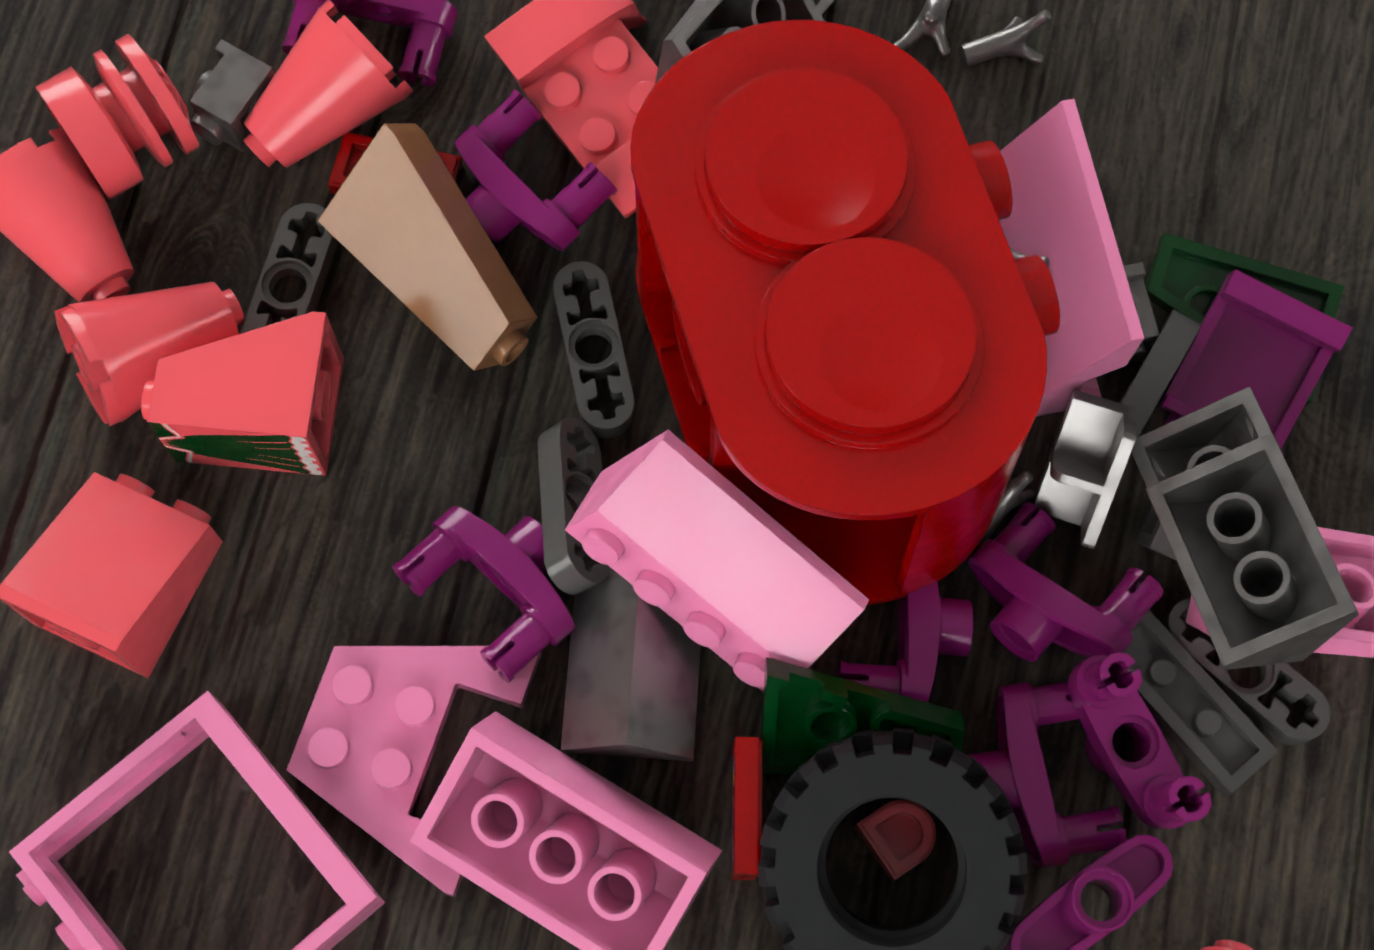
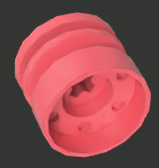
M129 34L115 41V46L127 66L123 71L118 72L111 60L101 49L93 53L96 68L103 81L92 88L75 69L69 67L35 87L59 127L63 128L109 201L144 181L140 165L134 154L145 147L156 161L165 168L173 164V160L161 139L162 136L169 133L185 155L199 148V142L192 130L189 111L179 92L158 61L153 60L146 54Z

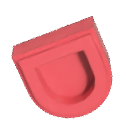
M909 800L891 801L854 826L892 882L925 860L932 852L936 841V828L932 817L921 805Z

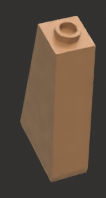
M384 123L318 219V222L474 371L496 365H509L527 346L528 338L525 334L538 317L426 133L416 123Z

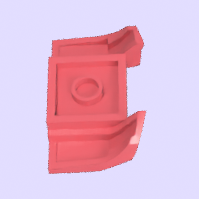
M533 0L484 37L512 73L527 99L541 114L544 121L579 166L584 170L589 162L593 163L617 188L618 191L614 195L612 194L609 199L626 219L636 212L635 183L631 170L630 151L632 130L644 99L655 85L658 71L657 65L628 30L641 27L648 20L641 15L632 0Z

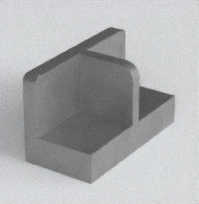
M1073 389L1032 504L1036 505L1035 512L1037 513L1042 509L1050 517L1081 526L1082 546L1094 549L1136 441V408Z

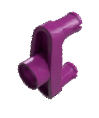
M292 0L295 5L286 39L282 44L284 53L289 54L318 8L327 0ZM330 0L339 11L338 13L410 28L411 31L398 76L412 84H416L419 76L422 77V86H435L445 39L452 37L458 15L457 9L449 1Z
M514 89L511 95L491 115L487 116L477 127L472 124L455 141L459 153L481 183L466 198V201L486 234L497 245L520 223L550 246L564 251L581 234L578 228L618 190L593 163L589 162L586 168L551 201L546 198L542 202L503 163L507 159L504 154L516 143V140L536 121L542 118L533 105L519 91Z
M1025 502L1019 507L1018 512L994 540H984L969 558V567L977 581L1003 607L990 624L992 633L1006 649L1029 662L1037 661L1052 642L1087 658L1096 655L1108 656L1117 652L1123 653L1133 640L1131 631L1153 604L1159 601L1164 594L1159 582L1150 575L1147 576L1142 584L1139 583V580L1143 577V571L1132 567L1127 570L1124 578L1101 606L1092 607L1057 583L1024 564L1045 538L1051 535L1056 528L1053 519L1042 509L1032 517V514L1036 511V505Z
M451 506L432 523L434 531L399 562L397 561L392 565L399 579L406 586L411 583V591L418 597H421L425 590L459 559L464 562L469 560L520 609L522 616L494 642L480 651L485 662L494 671L499 669V676L507 683H510L514 676L548 644L556 647L575 629L574 622L565 604L545 577L548 573L544 563L542 525L530 516H525L504 535L473 513L458 506Z
M937 581L917 591L908 593L906 597L899 599L898 660L896 665L860 664L839 661L836 677L928 702L938 655L966 657L969 654L973 634V608L971 601L964 598L940 597Z
M1117 652L1108 656L1096 655L1080 661L1074 666L1069 675L1068 689L1080 722L1087 735L1085 750L1091 764L1100 772L1109 775L1135 815L1145 825L1153 829H1175L1185 825L1187 822H1194L1206 816L1212 806L1209 792L1198 793V790L1205 787V785L1197 777L1183 775L1165 737L1137 691L1142 683L1140 669L1134 671L1129 669V666L1136 663L1135 660L1127 653ZM1118 727L1126 730L1134 742V753L1129 761L1121 759L1114 751L1112 745L1113 734Z
M1069 681L1038 687H1031L1028 682L1000 686L996 702L997 750L970 754L985 767L987 773L1001 787L1021 829L1023 844L1034 864L1041 869L1068 864L1069 857L1111 850L1127 841L1125 828L1103 832L1097 831L1099 829L1115 827L1116 823L1123 822L1121 812L1117 806L1061 817L1058 811H1055L1037 732L1039 726L1079 719L1074 704L1071 701L1068 689Z
M1137 835L1108 851L1063 883L1015 924L1011 929L1012 937L1003 950H1086L1111 931L1124 926L1132 914L1152 898L1170 879L1173 871V860L1167 846L1153 836ZM1086 884L1100 887L1109 899L1110 909L1108 916L1103 921H1097L1089 917L1081 905L1080 896Z

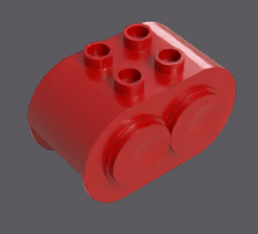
M818 20L772 21L748 26L715 38L680 59L653 86L637 114L630 145L631 170L635 183L638 247L636 287L683 439L687 446L869 599L867 605L897 600L906 597L908 593L940 581L954 571L967 559L987 532L1042 401L1047 374L1045 336L1055 334L1060 325V308L1056 288L1047 265L1039 255L1033 254L1018 259L1013 257L999 220L1010 217L1013 206L1010 177L999 148L991 140L968 145L950 97L929 70L914 57L898 46L869 32L838 23Z

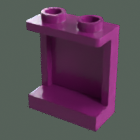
M1234 270L1226 276L1201 323L1196 337L1156 407L1169 413L1165 424H1168L1250 387L1281 450L1332 354L1341 351L1353 327L1238 270Z

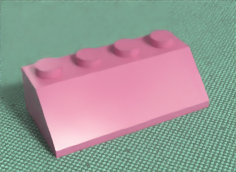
M666 430L601 471L565 528L566 532L582 544L583 550L589 557L612 568L633 586L635 593L642 600L661 608L683 626L684 632L692 641L710 648L733 667L735 675L740 680L750 686L759 688L762 692H764L766 657L808 669L865 610L869 602L865 595L670 430Z
M496 711L471 727L409 841L580 950H664L723 851Z

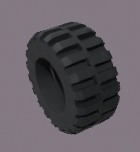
M894 727L893 731L874 732V729L859 731L849 738L839 742L834 740L819 749L812 758L802 763L788 779L773 804L764 825L760 841L762 851L761 860L758 864L759 886L764 887L766 895L764 909L771 927L778 926L785 937L782 946L786 950H1003L1012 937L1010 927L1015 915H1021L1026 897L1024 891V876L1028 874L1026 850L1021 837V829L1001 787L987 773L985 767L973 756L964 754L955 748L952 742L936 735L929 737L914 733V729ZM900 798L913 801L929 809L947 827L957 849L958 870L956 881L949 897L935 913L915 923L889 926L873 923L859 917L840 901L829 879L827 850L833 832L841 820L853 809L876 799Z

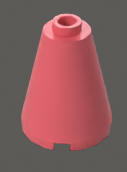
M327 0L318 8L243 122L251 132L243 140L244 143L268 167L278 160L284 167L288 168L405 100L413 92V89L405 80L396 88L389 82L397 75L392 70L393 66L345 15L336 23L332 20L339 11L330 0Z
M63 128L49 130L55 141L37 147L30 137L0 154V232L79 303L126 295L131 289L127 281L134 274L133 266L101 186Z
M215 282L73 303L54 312L56 324L67 354L73 352L80 370L76 375L100 419L105 424H109V427L119 422L122 423L141 409L144 385L148 380L154 381L158 359L238 335L237 326L243 324L245 320L242 308L231 289L221 291Z

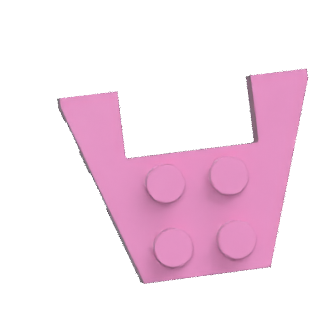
M334 646L286 770L442 892L456 897L463 876L409 842L421 821L420 818L411 816L457 689L461 688L523 708L542 653L540 652L514 676L510 683H507L499 676L498 672L500 670L494 671L481 656L480 651L488 646Z

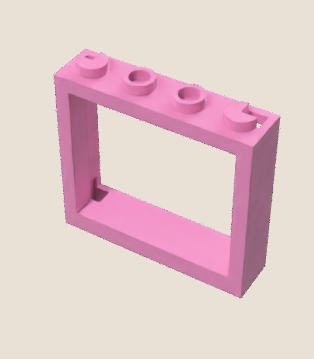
M206 691L9 851L22 868L16 876L25 886L22 888L23 891L39 906L48 902L63 921L55 927V930L69 950H126L58 863V860L210 737L346 903L292 950H331L379 909L385 901L225 706L209 691Z

